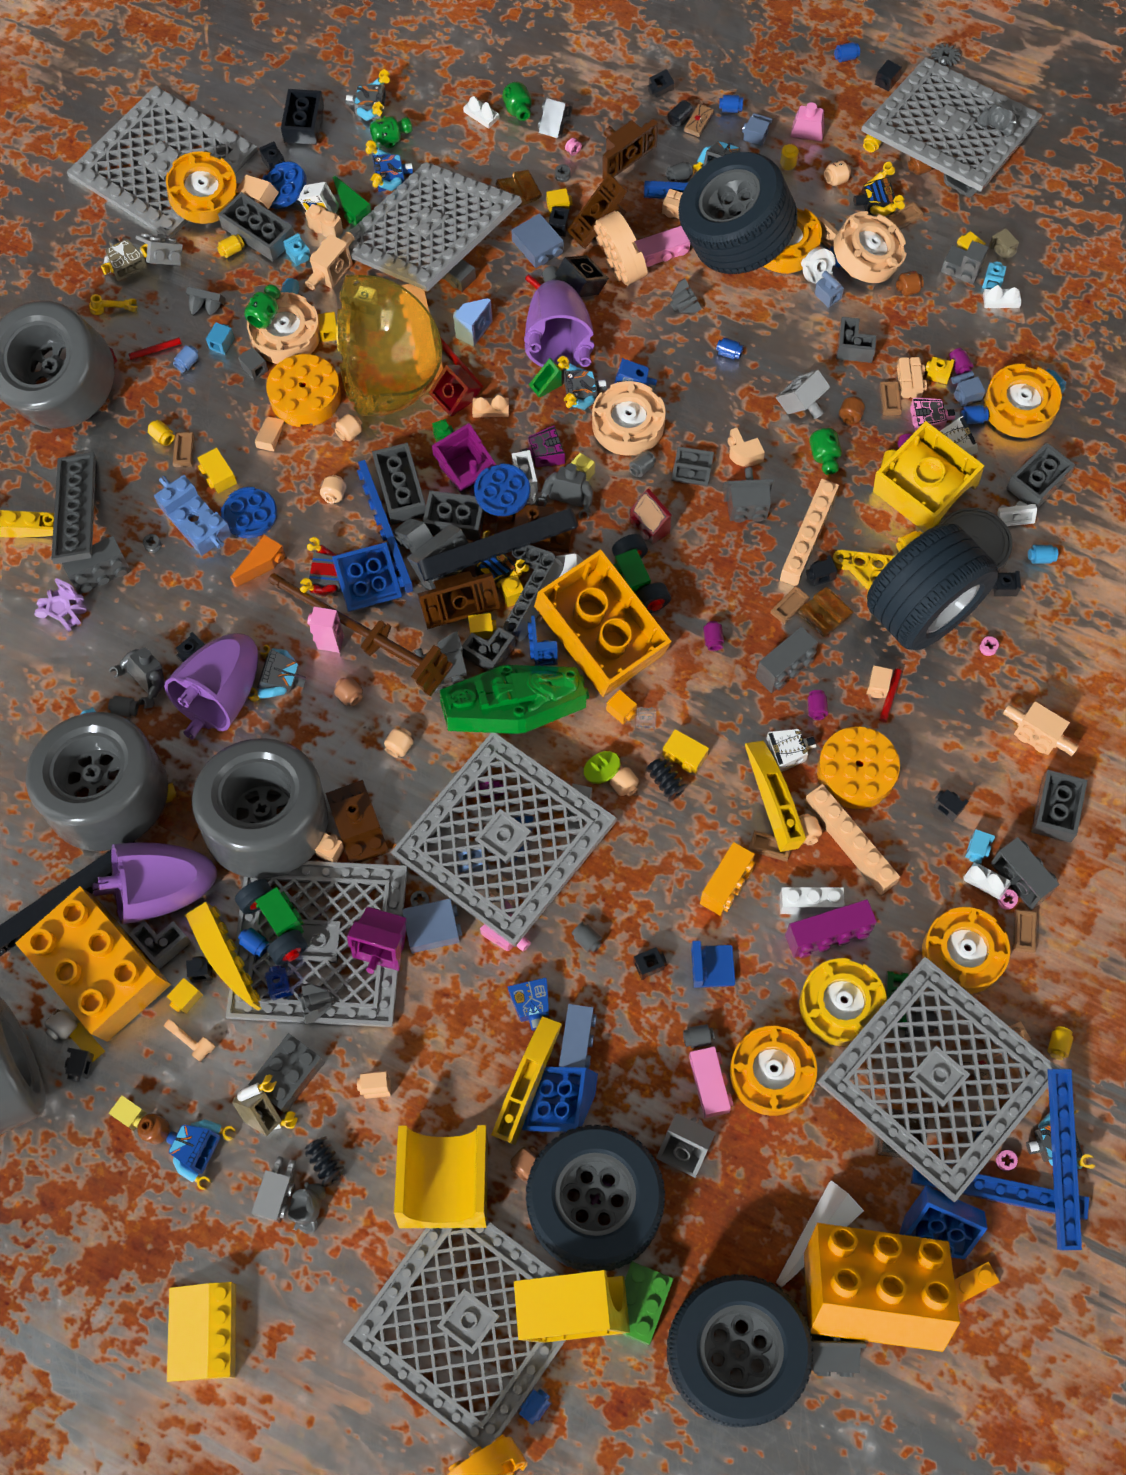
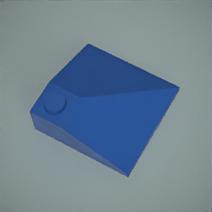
M387 542L332 556L348 612L402 597Z
M546 1067L522 1130L566 1133L567 1130L583 1126L595 1097L598 1073L582 1067Z

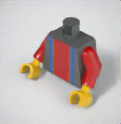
M310 538L309 541L313 542L314 546L309 543L307 549L317 551L313 554L309 579L304 578L300 582V584H304L300 591L306 593L309 590L310 593L326 597L336 591H341L332 556L337 554L320 545L318 538Z

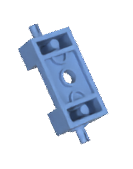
M185 475L174 482H170L166 476H162L163 479L160 478L159 481L163 484L164 489L156 493L154 497L165 515L201 556L215 546L218 549L223 547L224 543L222 541L231 536L228 524L223 518L209 508L198 495L195 486ZM193 516L199 517L195 522L190 521V518Z

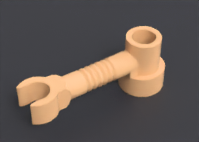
M168 1019L163 1025L194 1050L191 1055L200 1062L208 1053H212L216 1048L204 1036L199 1042H196L172 1020Z

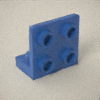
M535 615L531 616V622H528L531 660L535 659V666L558 665L557 641L544 640L537 642Z
M692 941L691 956L694 988L735 986L732 945L701 946V941Z

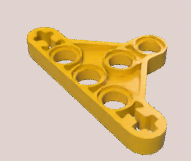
M838 550L834 553L832 560L836 568L849 570L867 589L868 594L873 583L872 578L877 577L895 556ZM839 557H843V562H839ZM861 558L865 561V564L857 565L855 559ZM879 560L883 562L884 566L876 567L873 562Z

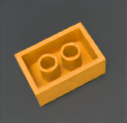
M733 842L704 888L700 904L719 916L724 911L728 912L733 904L734 894L739 895L744 886V878L748 879L753 872V867L756 863L753 861L755 854Z

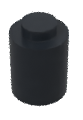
M682 100L668 113V121L672 126L679 127L693 113L690 103Z

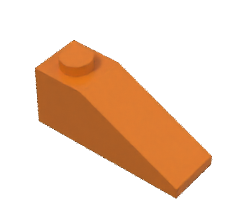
M264 535L230 576L233 585L239 587L274 569L277 564L284 560L285 552L283 546Z

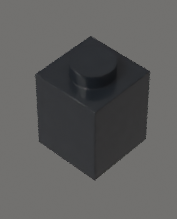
M887 60L877 72L875 85L889 92L899 80L902 67Z

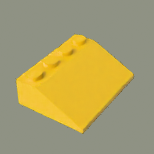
M221 1282L169 1288L167 1382L235 1378L236 1284L233 1282Z

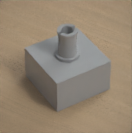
M817 369L798 375L775 398L787 414L808 409L815 419L824 413L816 400L830 386Z
M676 1113L656 1159L696 1178L716 1132L704 1127L700 1119L696 1123L697 1118L689 1120Z

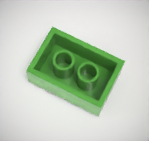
M633 1261L631 1262L625 1278L630 1333L622 1335L650 1345L674 1278Z

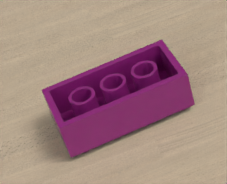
M866 899L790 923L785 937L793 958L798 956L805 958L810 956L811 952L817 950L824 952L831 949L833 945L843 946L850 943L852 939L858 938V940L869 937L877 921L869 901Z

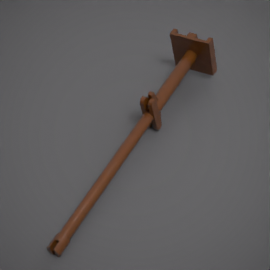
M275 573L269 576L268 582L283 589L308 605L336 610L312 595L301 592L298 587L287 582L281 576ZM337 610L341 624L366 638L361 644V648L367 655L371 656L379 648H382L415 667L416 670L411 675V678L429 696H432L453 666L447 660V656L441 653V649L435 645L432 646L423 659L387 638L392 627L388 623L386 625L380 620L371 630Z

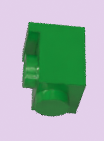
M446 419L432 423L436 443L454 432L452 425H448Z

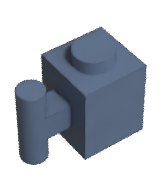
M753 113L748 123H744L742 133H744L743 141L763 146L768 135L769 125L772 124L773 119Z
M824 271L822 274L823 278L816 283L815 295L829 308L842 299L844 287L828 271Z
M973 371L951 377L952 384L958 383L954 396L956 401H959L961 407L982 401L985 389L979 377L974 378Z

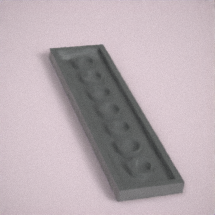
M94 452L58 458L51 556L53 564L92 558L96 456Z

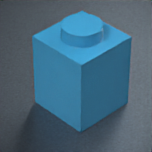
M219 323L214 324L206 337L209 349L224 355L235 339L232 328L226 324Z

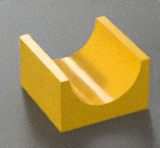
M925 421L876 472L873 492L922 531L926 532L939 524L948 509L967 489L971 487L975 490L978 487L985 465Z
M477 1125L473 1132L454 1137L426 1136L413 1132L407 1126H398L394 1215L399 1228H487L489 1142L486 1125Z
M606 1270L514 1281L518 1340L546 1343L630 1333L624 1276L607 1277Z

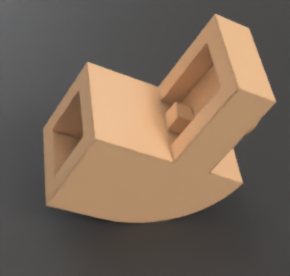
M738 428L731 429L728 438L730 459L737 465L745 467L763 463L765 452L759 439L755 438L744 442Z

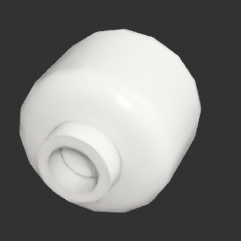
M65 1008L63 1010H55L45 1021V1027L48 1029L45 1033L53 1040L57 1038L61 1040L67 1039L77 1027L76 1016Z

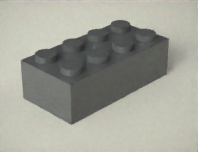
M242 192L218 214L223 229L232 235L238 234L244 243L272 262L285 251L283 241L295 235L292 225Z
M408 443L372 451L391 525L405 522L409 518L417 519L424 517L426 505Z

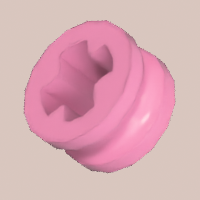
M571 138L567 142L565 150L571 156H574L580 151L582 144L576 138Z
M991 636L985 637L980 644L981 653L986 656L994 655L999 647L998 640ZM989 643L990 646H993L992 649H989L986 644Z
M1010 889L1006 890L1000 900L998 899L999 906L1005 910L1012 909L1018 902L1017 894ZM1005 895L1006 897L1010 896L1012 898L1010 903L1004 902Z
M1004 1150L996 1157V1164L1003 1171L1012 1170L1018 1163L1016 1154L1010 1150ZM1006 1155L1012 1160V1163L1008 1164V1166H1005V1162H1002L1001 1159L1006 1157Z

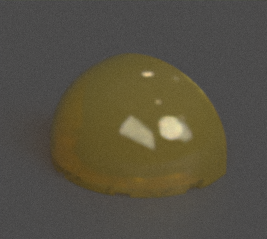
M346 275L339 296L342 306L337 312L338 352L342 355V363H339L348 399L350 402H354V409L361 416L379 417L398 413L410 407L425 394L439 370L442 359V343L437 325L419 299L397 283L371 275Z

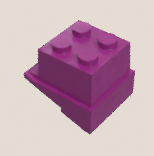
M469 423L432 445L433 455L438 460L440 468L459 492L475 484L478 475L485 468L496 466V463Z
M366 907L358 922L354 921L347 935L352 957L369 962L366 971L370 974L374 973L377 965L400 971V959L405 944L407 918Z

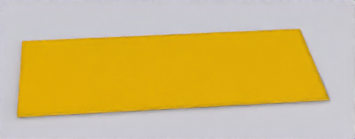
M81 1022L77 1024L76 1029L69 1035L81 1050L94 1054L92 1063L105 1052Z

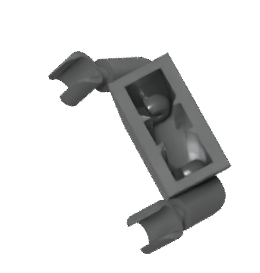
M570 463L566 467L562 466L558 472H553L546 478L541 490L542 495L535 502L536 506L539 500H543L545 507L548 503L547 495H549V498L579 507L584 505V509L578 514L580 519L583 518V512L587 513V520L592 516L589 506L592 505L593 488L586 480V474L577 471L575 464Z
M135 649L124 656L120 661V665L112 666L109 672L116 670L117 674L114 676L116 678L124 675L125 668H127V672L149 694L148 697L139 699V705L145 704L144 709L152 708L155 704L153 698L157 697L161 688L165 685L162 666L148 649Z

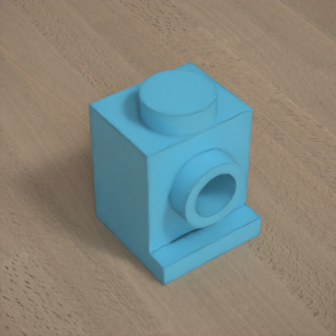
M299 234L283 241L286 253L296 266L310 259V250Z
M989 262L982 288L992 289L996 285L1001 287L1006 266H1003L1001 262Z
M975 829L965 857L969 858L973 863L981 864L982 859L988 857L991 850L990 845L994 841L995 836Z

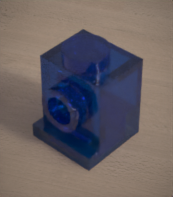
M281 966L269 968V972L265 973L270 998L274 1001L293 995L286 968H281ZM280 978L278 983L273 982L274 979Z

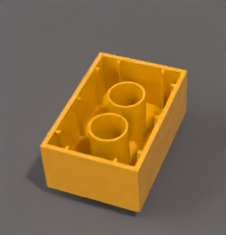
M601 549L537 593L534 607L602 697H605L664 656L672 642Z
M81 886L15 942L89 1033L106 1042L111 1040L171 986V983L97 897H94V895Z
M823 1223L816 1224L804 1251L808 1326L811 1334L941 1352L945 1350L960 1323L949 1241Z

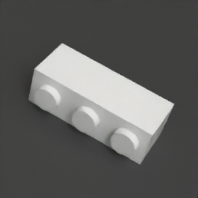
M782 887L779 894L780 914H822L845 906L844 888Z

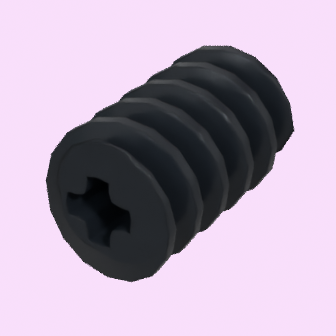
M659 758L651 762L647 766L646 771L650 773L652 779H655L654 782L659 785V789L664 791L663 795L669 797L668 802H671L684 792L687 784L680 785L683 778H675L678 775V771L671 773L674 766H666L669 762L668 758L664 760Z
M327 1136L316 1139L305 1147L306 1157H311L309 1160L310 1164H316L313 1170L319 1172L317 1177L321 1180L324 1179L322 1181L323 1187H328L345 1176V1174L341 1175L344 1166H336L340 1159H332L336 1152H328L332 1145H324V1142L328 1139Z

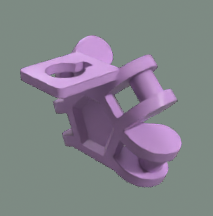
M56 578L55 582L58 585V590H47L48 598L37 600L38 609L35 610L34 614L39 618H46L49 615L59 620L65 629L70 632L74 625L81 624L75 614H83L87 611L86 606L83 605L84 597L77 594L72 585ZM69 613L72 618L66 622L63 616Z

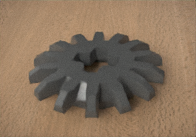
M942 43L940 47L935 46V49L931 51L933 53L931 57H935L934 61L943 66L949 65V67H952V63L956 65L957 61H960L958 56H961V53L958 52V48L953 49L954 45L950 46V48L948 43H946V47ZM943 52L949 53V57L942 56Z

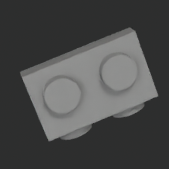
M142 233L141 236L136 235L137 240L148 244L146 262L181 266L183 244L176 242V239L168 238L167 235L157 234V237L149 233Z

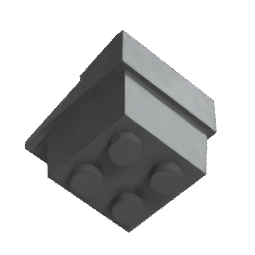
M751 467L745 468L746 480L723 483L724 502H727L729 520L737 523L744 522L745 520L759 522L767 519L771 505L770 491L774 479L753 480V470Z
M458 631L437 643L441 653L447 656V660L453 666L434 693H440L441 689L467 679L463 660V648ZM422 648L414 650L415 654L423 659L427 655V653L423 654Z
M803 1316V1317L806 1318L807 1326H808V1316ZM810 1334L813 1341L811 1346H813L814 1354H812L813 1364L811 1367L814 1374H817V1376H831V1372H837L841 1377H854V1373H860L861 1348H866L865 1341L843 1338L842 1341L840 1337L833 1336L832 1340L822 1339V1335Z

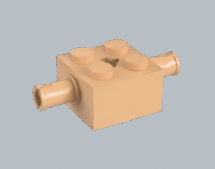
M346 232L341 239L330 234L322 241L321 246L312 253L310 262L313 274L305 281V285L309 289L314 290L319 282L333 289L353 265L348 247L355 240V237L350 232Z
M1034 702L1029 711L1025 713L1011 704L1007 706L1003 715L1018 723L1019 727L1014 735L1020 741L1035 747L1040 753L1049 755L1053 747H1058L1072 757L1079 747L1063 737V732L1070 722L1037 702Z

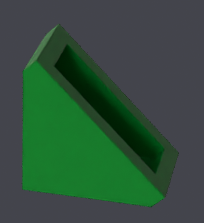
M552 358L547 360L529 383V386L538 397H542L562 386L561 370Z

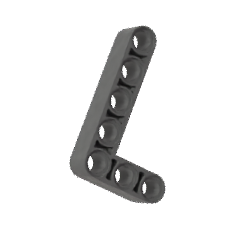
M532 545L512 551L513 556L517 560H525L523 565H529V568L534 569L503 626V630L514 635L515 641L518 642L527 636L528 622H531V616L535 615L536 620L539 614L534 607L538 591L559 578L564 568L563 563L552 552Z

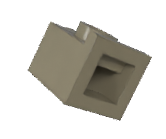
M1005 228L992 236L989 248H994L996 253L1005 260L1016 254L1019 241Z

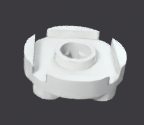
M822 247L811 250L801 262L804 277L809 282L817 283L823 278L822 274L824 271H828L832 275V268L835 266L834 254Z

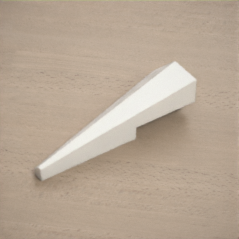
M833 1181L828 1183L776 1281L780 1288L804 1267V1251L817 1223L847 1227L864 1211L845 1190Z

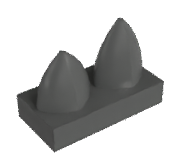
M187 287L186 294L189 296V309L192 315L201 308L204 301L209 315L215 313L220 305L225 304L226 298L221 294Z

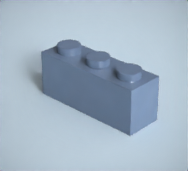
M568 1004L559 1067L589 1068L591 1056L587 1055L588 1047L592 1048L594 1038L590 1031L591 1026L595 1027L597 1014H593V1007Z

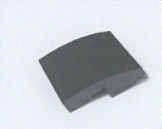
M678 446L671 481L708 487L714 452Z

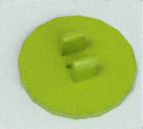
M611 751L600 752L591 757L584 767V776L587 781L593 784H601L612 779L621 766L619 757Z

